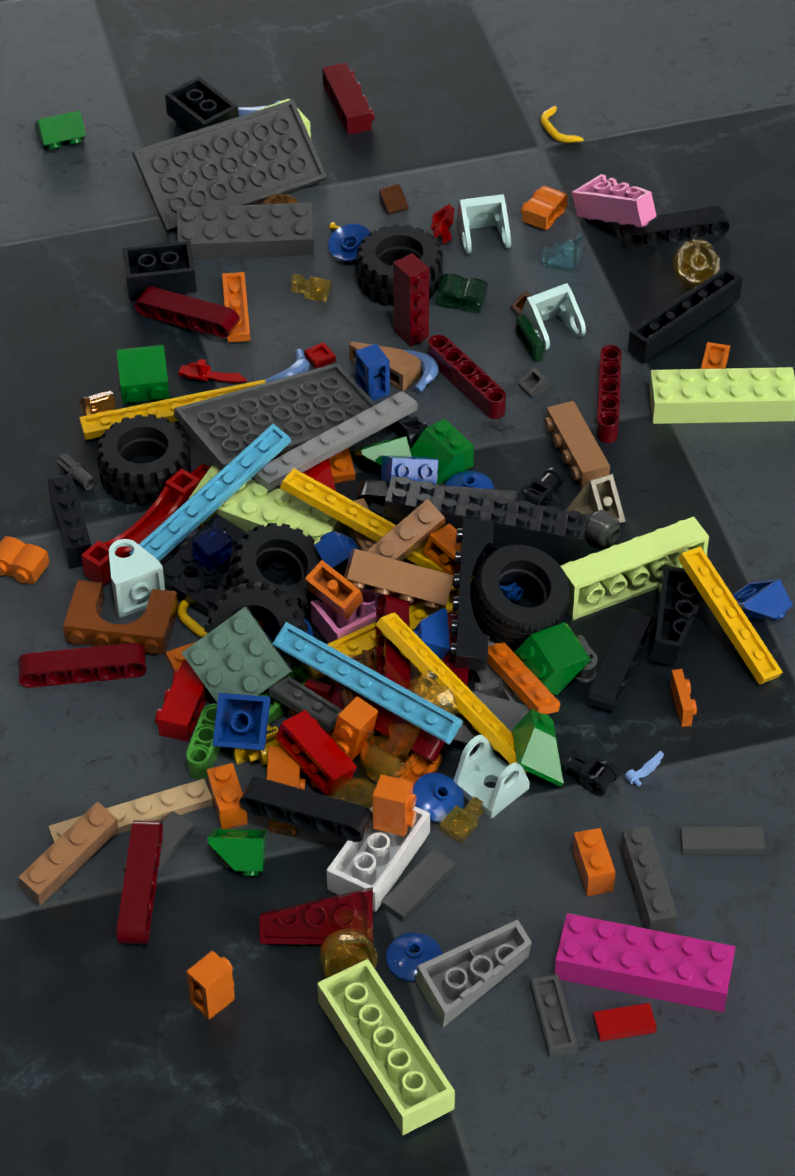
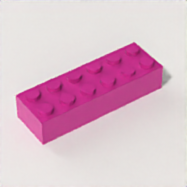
M567 913L556 956L555 975L558 974L559 980L724 1013L736 946Z

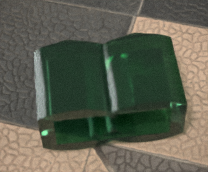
M453 273L443 274L437 290L436 304L448 309L459 308L465 312L481 313L487 296L488 283L478 278H464Z

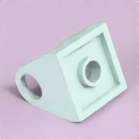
M504 194L459 201L456 224L465 254L471 253L469 229L497 226L504 248L511 247V234Z
M568 283L526 299L521 315L524 314L537 335L538 331L541 333L543 351L549 349L550 341L542 321L559 316L576 337L585 335V322ZM574 317L578 321L580 330L575 325Z
M121 539L115 541L110 546L109 560L115 610L119 618L146 609L152 589L165 590L163 567L159 560L133 540ZM122 546H128L134 550V553L127 558H120L115 555V551Z
M483 735L475 736L465 746L454 777V782L461 789L463 796L491 819L526 792L530 784L523 767L518 763L510 765L505 763L495 755L488 739ZM478 743H480V746H479V748L477 749V751H476L472 756L469 757L470 752L472 751V749H473ZM495 782L496 786L495 788H488L484 784Z

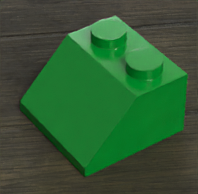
M80 110L38 119L34 125L42 148L48 147L49 150L60 148L61 143L69 142V145L82 143L81 139L86 137Z
M164 345L116 350L123 403L170 398Z
M445 418L425 428L410 449L412 456L430 457L438 460L437 484L434 485H440L456 473L463 472L474 466V445Z
M565 622L531 634L514 652L542 684L555 695H558L591 660L569 625Z

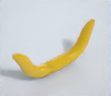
M556 106L543 112L540 118L541 124L553 139L563 143L584 141L582 137L559 133L549 122V117L555 114L557 110Z
M183 599L178 605L177 611L180 621L194 634L203 638L207 635V632L187 614L190 603Z

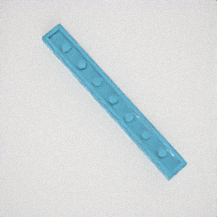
M272 424L139 545L157 560H162L290 444V437L275 424Z
M285 622L272 643L276 648L450 745L463 723L458 717Z

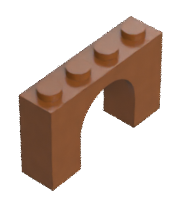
M77 580L63 624L66 643L91 646L138 643L144 646L145 652L166 655L177 617V592L152 589L147 608L140 618L127 624H112L100 617L105 600L103 583Z

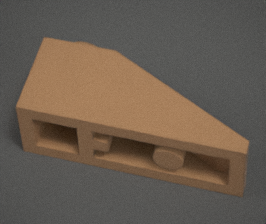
M353 341L349 343V361L356 364L355 351L371 344ZM379 346L390 360V385L404 392L421 377V360L402 349Z

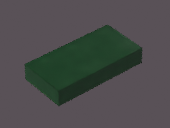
M524 314L517 316L515 334L535 363L542 361L543 342Z

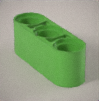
M209 704L202 710L186 752L188 773L197 780L207 778V769L214 767L221 748L212 746L217 704Z

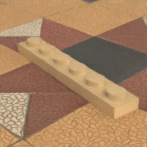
M201 779L106 809L117 818L118 831L114 834L117 835L130 831L134 820L163 821L172 811L183 815L212 806L213 799L205 779ZM81 816L49 825V832L53 843Z

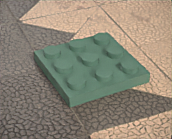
M247 606L182 652L217 703L219 693L258 696L293 671L277 648L272 645V641Z

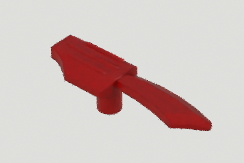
M199 359L197 363L192 362L187 365H181L178 376L202 381L213 379L223 382H247V379L239 373L212 372L211 367L206 365V360Z

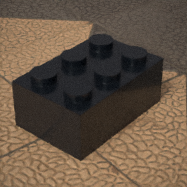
M199 76L165 93L167 115L189 132L239 117L238 106Z
M190 240L122 248L128 298H139L149 286L174 293L197 291Z

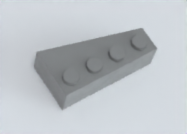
M518 920L417 966L416 983L442 1028L529 958L532 942Z

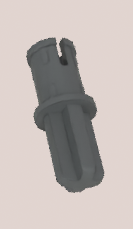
M68 454L59 455L57 464L68 474H72L73 480H76L85 490L94 488L97 479L85 470V466L82 463H77Z

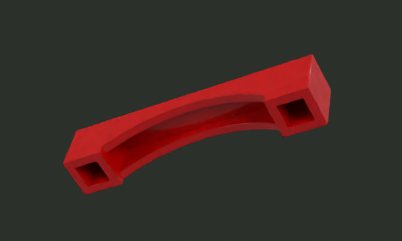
M182 468L165 482V487L157 500L134 525L107 542L102 543L98 540L81 555L84 575L94 582L103 583V586L111 580L110 546L115 541L121 539L133 540L139 545L189 500V497L200 483V479ZM122 546L115 551V555L120 558H127L133 549L128 546Z

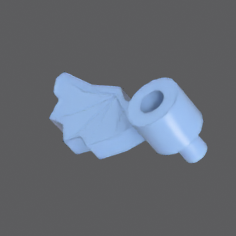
M659 751L640 770L636 772L633 769L629 770L625 774V779L630 784H636L638 787L641 786L642 783L639 781V778L648 776L650 772H653L660 764L664 754Z

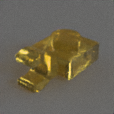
M293 274L291 278L293 283L291 287L292 292L305 293L304 298L327 302L332 288V280L310 276L308 281L300 274Z
M473 797L464 809L456 806L440 823V830L463 843L479 825L478 818L484 812L480 807L484 802L477 797Z

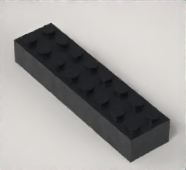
M392 476L382 517L395 525H398L424 501L429 499L445 517L446 524L444 526L450 523L456 530L457 528H462L463 518L494 521L493 549L507 545H526L547 553L558 562L568 563L580 559L587 522L586 514L574 510H560L554 506L535 505L529 501L510 500L504 496L484 495L479 491L459 490L453 486L434 485L428 481H414L402 476Z

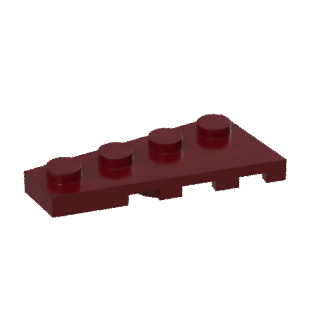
M373 887L260 913V944L373 945Z

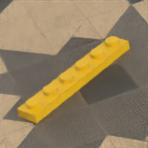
M701 546L681 553L677 559L759 685L778 678L783 673Z

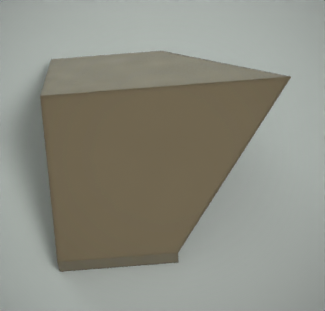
M613 474L588 481L566 509V511L574 510L587 516L590 513L593 514L598 510H603L617 518L620 523L626 522Z

